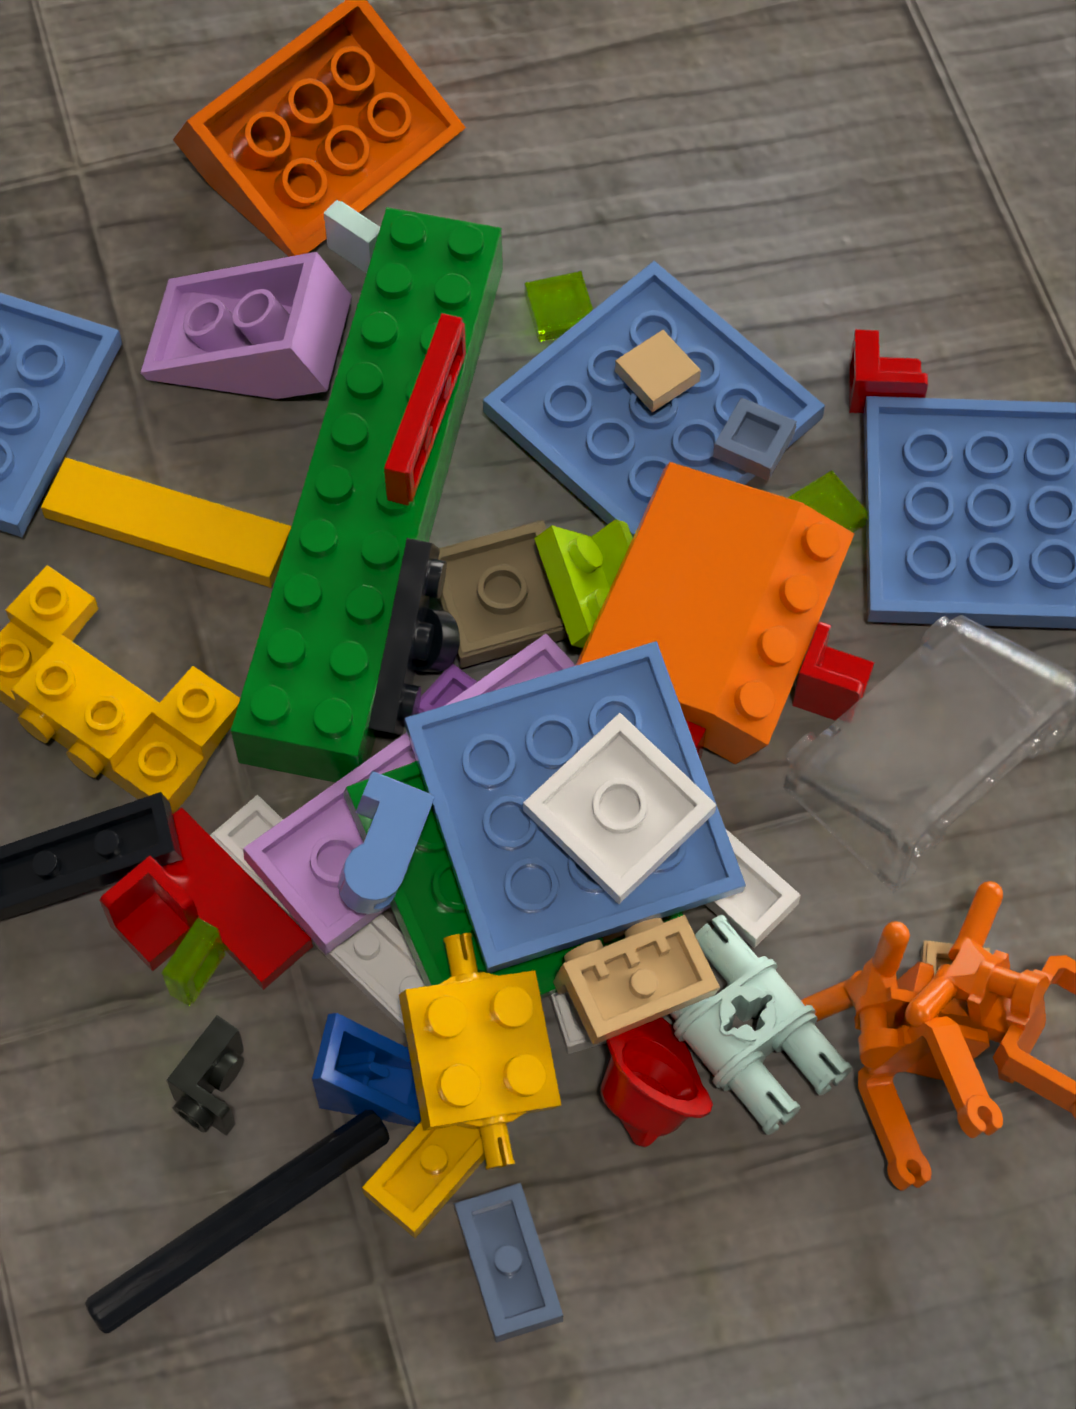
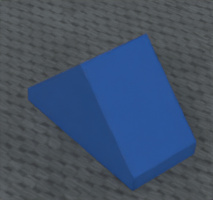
M338 1013L328 1014L312 1077L319 1108L356 1116L364 1110H373L382 1121L412 1127L417 1126L421 1122L408 1048Z

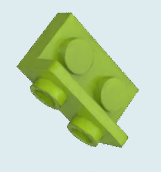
M615 519L593 536L551 525L534 538L572 646L584 648L633 539L628 524L624 521Z

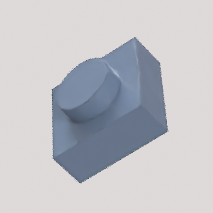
M741 397L714 444L713 457L769 481L795 435L797 421Z

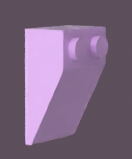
M317 252L171 278L166 286L141 374L146 380L272 399L326 392L329 387L352 295Z

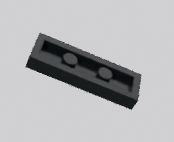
M406 539L368 727L370 729L403 735L405 718L418 714L421 686L413 685L417 661H427L434 635V624L425 622L430 597L439 599L441 596L447 569V562L438 560L440 549L430 542Z
M162 792L0 846V921L120 881L150 855L161 867L182 860L169 800Z

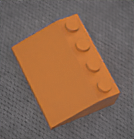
M345 0L188 119L173 141L210 187L290 257L310 253L327 239L324 212L336 200L342 201L360 213L461 133L466 127L367 0Z
M669 462L661 474L576 665L657 641L685 720L706 728L703 747L731 763L737 764L768 746L854 533L802 502Z

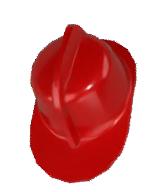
M662 1017L606 1040L611 1058L601 1084L600 1093L602 1099L612 1113L621 1120L635 1145L642 1147L651 1145L659 1136H665L676 1131L689 1117L702 1118L709 1115L713 1105L707 1090L701 1082L684 1041H678L674 1035L675 1030Z

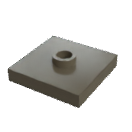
M544 520L439 548L438 560L446 561L447 569L443 590L438 601L441 610L449 612L457 622L460 633L457 658L461 668L520 652L544 634H547L554 642L569 638L534 540L536 536L546 530Z

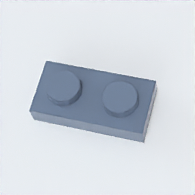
M521 1183L454 1203L455 1212L495 1342L504 1341L563 1322L562 1309Z

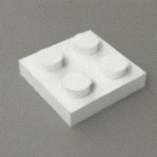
M619 713L523 802V811L620 904L715 813L717 805L630 721Z

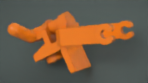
M986 881L978 887L959 935L948 953L953 963L940 966L931 982L908 1004L905 1010V1018L911 1026L918 1028L923 1022L931 1021L939 1014V1017L948 1016L959 1025L987 1031L989 1040L999 1043V1047L992 1058L998 1067L1000 1080L1011 1084L1014 1081L1020 1083L1072 1113L1076 1119V1081L1029 1055L1046 1024L1044 994L1049 985L1057 984L1076 995V961L1067 955L1050 956L1042 971L1034 969V971L1025 970L1019 973L1010 970L1008 953L996 950L994 954H991L985 950L983 946L1003 900L1001 886L996 882Z
M894 921L888 923L883 928L875 954L865 963L863 971H856L847 980L810 995L801 1001L805 1006H813L818 1019L816 1022L854 1006L856 1010V1016L854 1017L855 1029L861 1030V1035L858 1037L860 1060L864 1065L858 1071V1089L887 1158L888 1176L897 1189L904 1191L912 1184L916 1188L923 1186L931 1179L932 1171L928 1160L922 1154L894 1086L893 1077L895 1074L909 1072L943 1080L957 1111L958 1123L963 1132L970 1138H976L982 1132L988 1136L992 1135L1002 1127L1003 1116L998 1105L989 1097L973 1060L990 1047L987 1031L959 1025L948 1016L939 1017V1014L931 1021L923 1022L918 1028L911 1026L905 1018L906 1007L934 978V968L932 964L919 961L897 979L896 973L909 942L910 932L905 924Z

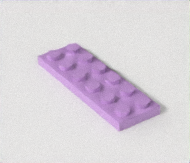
M544 634L446 705L575 666V664L547 634ZM407 732L243 848L244 860L325 955L391 907L389 905L382 911L372 914L358 913L349 908L340 897L338 881L343 865L351 851L363 844L343 793L347 786L369 779L372 771L382 774L415 762L416 758Z

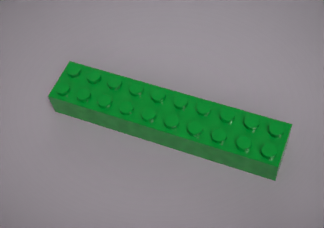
M386 207L231 728L238 762L241 764L336 783L371 757L378 730L368 727L406 539L410 538L425 542L430 540L503 270L502 228ZM441 313L463 318V323H465L466 356L413 502H410L409 506L387 500L384 467Z

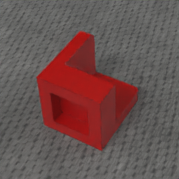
M855 329L849 359V413H864L866 396L926 397L928 375L922 373L921 361L919 359L880 357L879 330Z
M819 621L799 672L793 706L853 726L875 662L828 647L827 643L831 625Z
M151 855L100 898V903L110 927L152 971L203 929L193 899Z

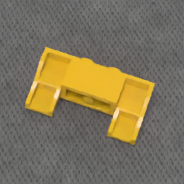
M46 565L5 609L10 622L0 632V702L19 714L18 721L36 739L47 743L52 738L68 749L66 752L68 758L85 774L96 778L101 773L137 799L162 792L170 802L173 815L191 795L209 758L232 727L240 698L194 666L186 672L161 702L152 698L73 642L85 624L98 611L96 599Z

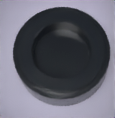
M428 608L425 622L434 624L433 641L427 661L418 660L416 670L439 673L449 668L455 660L460 645V633L456 620L449 612Z

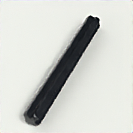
M364 1110L88 1297L85 1302L86 1309L97 1327L103 1333H111L386 1145L390 1138L385 1124L373 1110Z

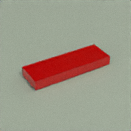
M441 313L384 467L388 501L409 506L410 502H413L466 356L465 323H463V318Z
M181 807L173 814V819L183 859L162 866V868L193 899L202 927L264 990L313 947L312 940Z

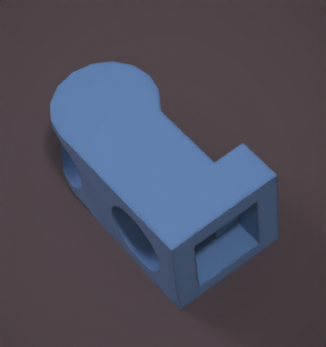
M371 772L355 813L372 819L363 844L353 849L347 857L338 881L340 897L349 908L358 913L372 914L380 912L390 905L403 881L435 795L377 772Z

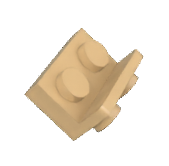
M685 915L665 923L662 918H654L637 923L624 932L625 939L603 947L601 940H593L574 948L564 956L565 963L562 964L553 983L558 994L569 993L593 1045L712 997L717 993L720 986Z

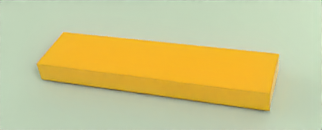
M66 457L41 506L44 518L270 588L277 576L291 530V526Z

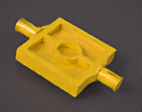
M472 933L455 934L443 938L451 977L438 985L405 989L399 994L423 1131L455 1125L469 1129H480L486 1170L507 1167L516 1164L513 1159L507 1124L523 1114L552 1110L561 1106L536 971L500 976L478 972Z

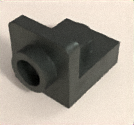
M216 1015L171 1073L167 1083L173 1099L177 1101L172 1108L183 1120L201 1132H206L211 1125L227 1136L235 1126L231 1109L211 1093L215 1088L220 1092L224 1091L236 1078L244 1063V1057L241 1056L244 1047L239 1030L218 1015Z

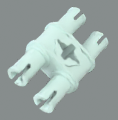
M719 915L712 919V923L715 926L713 929L707 923L695 934V937L705 957L728 984L717 995L670 1013L676 1021L673 1025L674 1035L679 1042L686 1041L714 1075L712 1080L717 1088H722L724 1091L732 1089L763 1127L762 1130L765 1134L770 1135L779 1129L777 1124L779 1121L785 1125L798 1113L801 1107L796 1101H793L764 1066L763 1062L766 1056L774 1050L776 1052L784 1050L815 1087V1091L819 1096L831 1090L832 1087L829 1085L831 1082L835 1086L842 1082L852 1071L853 1067L841 1057L815 1026L818 1020L815 1015V1009L812 1005L805 1006L776 972L777 964L775 961L768 959L766 956L758 958L729 924L727 917ZM735 1015L743 1022L750 1020L752 1017L755 1019L759 1017L756 1030L754 1031L747 1024L738 1029L732 1028Z

